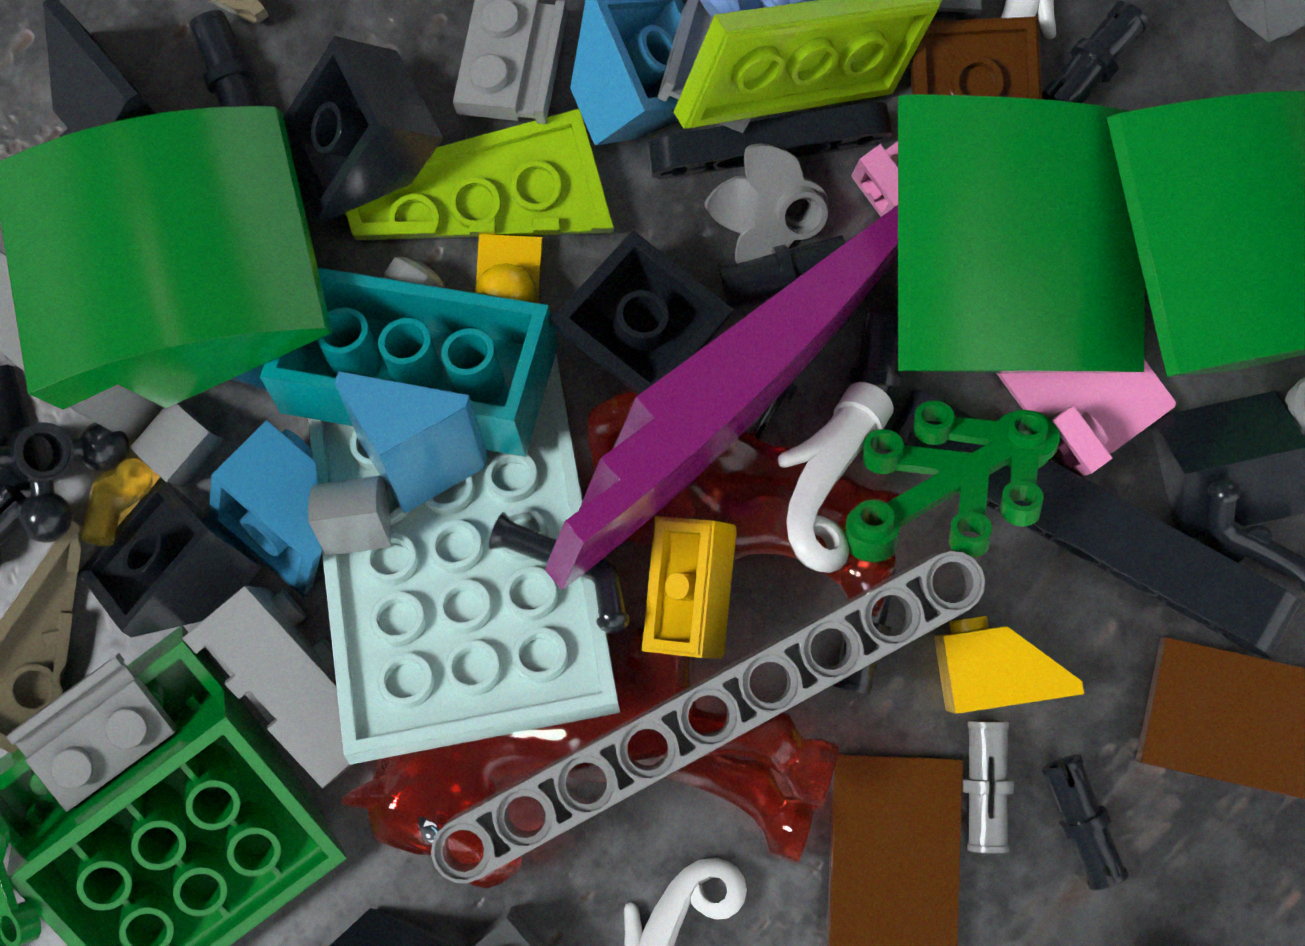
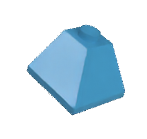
M585 0L570 89L595 146L638 139L679 121L674 114L678 99L669 96L665 102L657 99L680 16L684 8L682 0Z
M266 420L212 474L208 516L304 598L313 587L322 553V547L308 521L310 489L313 484H318L316 462L312 459L311 449L297 434L287 429L280 432Z

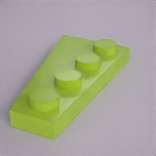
M579 108L547 117L546 124H539L535 120L437 147L412 184L346 212L351 233L355 240L479 237L481 234L530 236L614 233V227Z

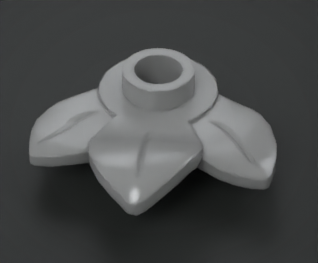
M759 143L747 146L744 153L745 176H735L722 182L711 192L705 201L706 209L720 225L740 233L735 249V261L737 264L772 254V247L785 244L789 248L794 240H804L815 236L824 227L829 214L828 196L817 182L803 177L800 164L793 154L771 144ZM801 198L805 199L804 208L799 213L787 214L788 207L794 201Z

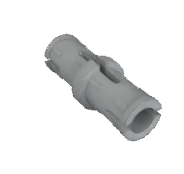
M969 720V778H963V792L969 793V843H967V850L978 853L1009 852V845L1007 844V794H1014V780L1008 779L1009 722Z

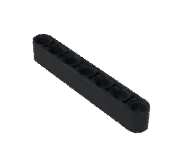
M917 389L912 391L891 431L897 433L902 438L905 446L973 453L985 446L947 440L939 445H930L917 439L913 431L915 411L924 402L940 401L952 408L954 417L976 419L947 402ZM928 421V422H927V423L933 424V425L941 424L940 422H937V421ZM1050 459L1044 466L1038 469L1037 486L1040 487L1044 495L1041 515L1037 522L1023 527L1236 645L1265 658L1271 659L1301 604V600L1298 597ZM1007 465L989 475L986 506L1001 514L1000 506L1003 490L1010 483L1011 467ZM1013 501L1020 506L1030 505L1025 501Z

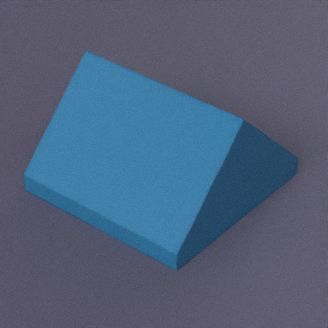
M338 371L334 384L358 439L378 473L384 478L388 489L404 514L485 468L488 454L469 395Z

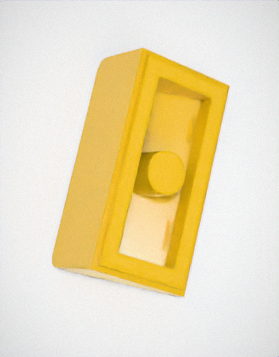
M655 516L642 651L697 658H723L736 540V526L734 524L710 520Z

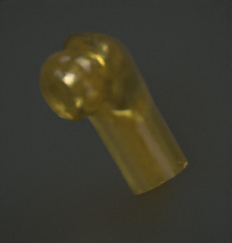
M135 458L124 460L118 468L107 471L94 480L81 537L84 542L97 546H112L114 544L119 515L141 500L150 491L153 484L151 470L145 462Z

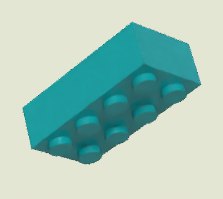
M318 268L332 333L265 363L260 374L262 382L281 414L353 426L334 384L338 371L469 395L486 450L526 457L559 345L555 328L549 324L551 319L549 305Z

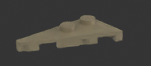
M72 521V525L66 535L51 544L0 618V748L10 754L15 752L18 747L15 743L12 745L6 736L63 693L64 672L68 655L83 527Z

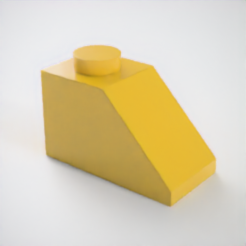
M987 615L949 621L951 633L934 635L945 710L958 714L1084 694L1083 683L1079 678L1008 626L989 627Z

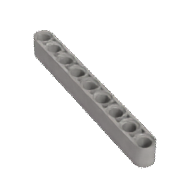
M946 551L929 555L461 811L441 827L432 842L431 857L434 867L442 877L455 883H469L478 880L970 610L979 602L985 586V577L981 566L973 557L963 552ZM944 563H951L957 566L965 580L961 595L950 602L940 599L932 586L933 575L936 569ZM892 595L903 604L905 621L898 631L884 635L873 625L871 618L872 609L880 598ZM835 629L845 639L846 653L837 665L820 667L812 658L810 652L811 642L814 636L821 630ZM765 662L780 664L787 676V683L783 693L771 700H763L754 696L749 685L753 670ZM705 695L716 696L722 699L727 707L725 723L718 730L710 733L695 729L688 719L692 703ZM654 729L664 736L668 747L662 760L653 765H642L634 761L629 754L627 746L631 736L637 731ZM587 762L599 766L607 779L604 791L592 798H583L575 794L568 783V773L575 765ZM529 796L538 800L546 814L544 824L532 831H525L515 827L508 815V805L513 799ZM458 830H469L477 834L484 847L483 858L471 864L455 860L448 848L450 834Z

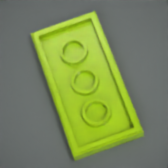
M816 0L715 14L674 109V114L682 127L686 129L893 94L942 0Z

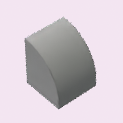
M179 402L168 408H163L131 445V448L163 480L185 487L225 438L186 405Z
M382 476L312 485L309 494L308 521L325 556L391 547L388 487Z

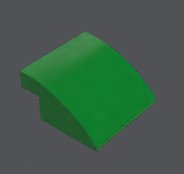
M1305 91L1257 92L1219 96L1143 108L1107 117L1166 376L1173 377L1246 370L1305 355Z
M924 94L898 96V371L996 374L1144 372L1145 281L1107 122V117L1128 112L1129 110L1093 104L1015 97Z
M209 107L163 112L119 120L67 134L30 147L0 161V221L28 394L64 410L107 389L120 385L164 408H168L332 333L282 112L276 107Z
M184 626L177 628L127 665L134 676L139 677L176 724L177 729L175 733L67 812L63 809L26 763V757L19 748L12 754L8 752L0 758V814L8 825L10 832L9 844L11 845L7 868L8 878L11 886L26 902H29L36 909L38 915L68 946H230L347 859L345 851L314 801L241 698L238 699L225 685L226 678L203 649L196 654L182 639L189 633Z

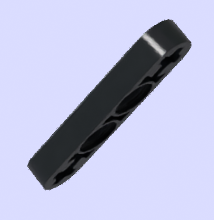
M868 102L751 121L743 133L726 126L667 135L648 142L646 148L651 176L657 179H669L744 167L745 148L753 144H771L787 150L796 158L878 144L893 137L887 103Z

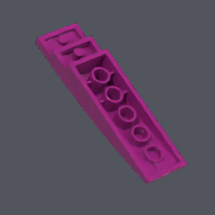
M898 205L635 398L614 449L600 459L579 511L564 521L545 567V571L561 590L568 587L618 547L697 478L743 434L822 350L898 256Z

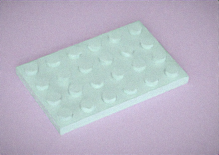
M557 355L553 362L526 457L486 450L488 459L484 469L405 514L388 489L391 533L390 548L325 556L322 550L343 753L350 765L620 713L607 634L596 623L599 614L595 584L591 580L580 576L564 590H561L545 571L546 563L507 548L489 549L492 529L502 512H505L514 523L558 538L564 521L579 511L582 504V493ZM308 418L312 459L316 462L318 483L380 476L362 447L353 426Z

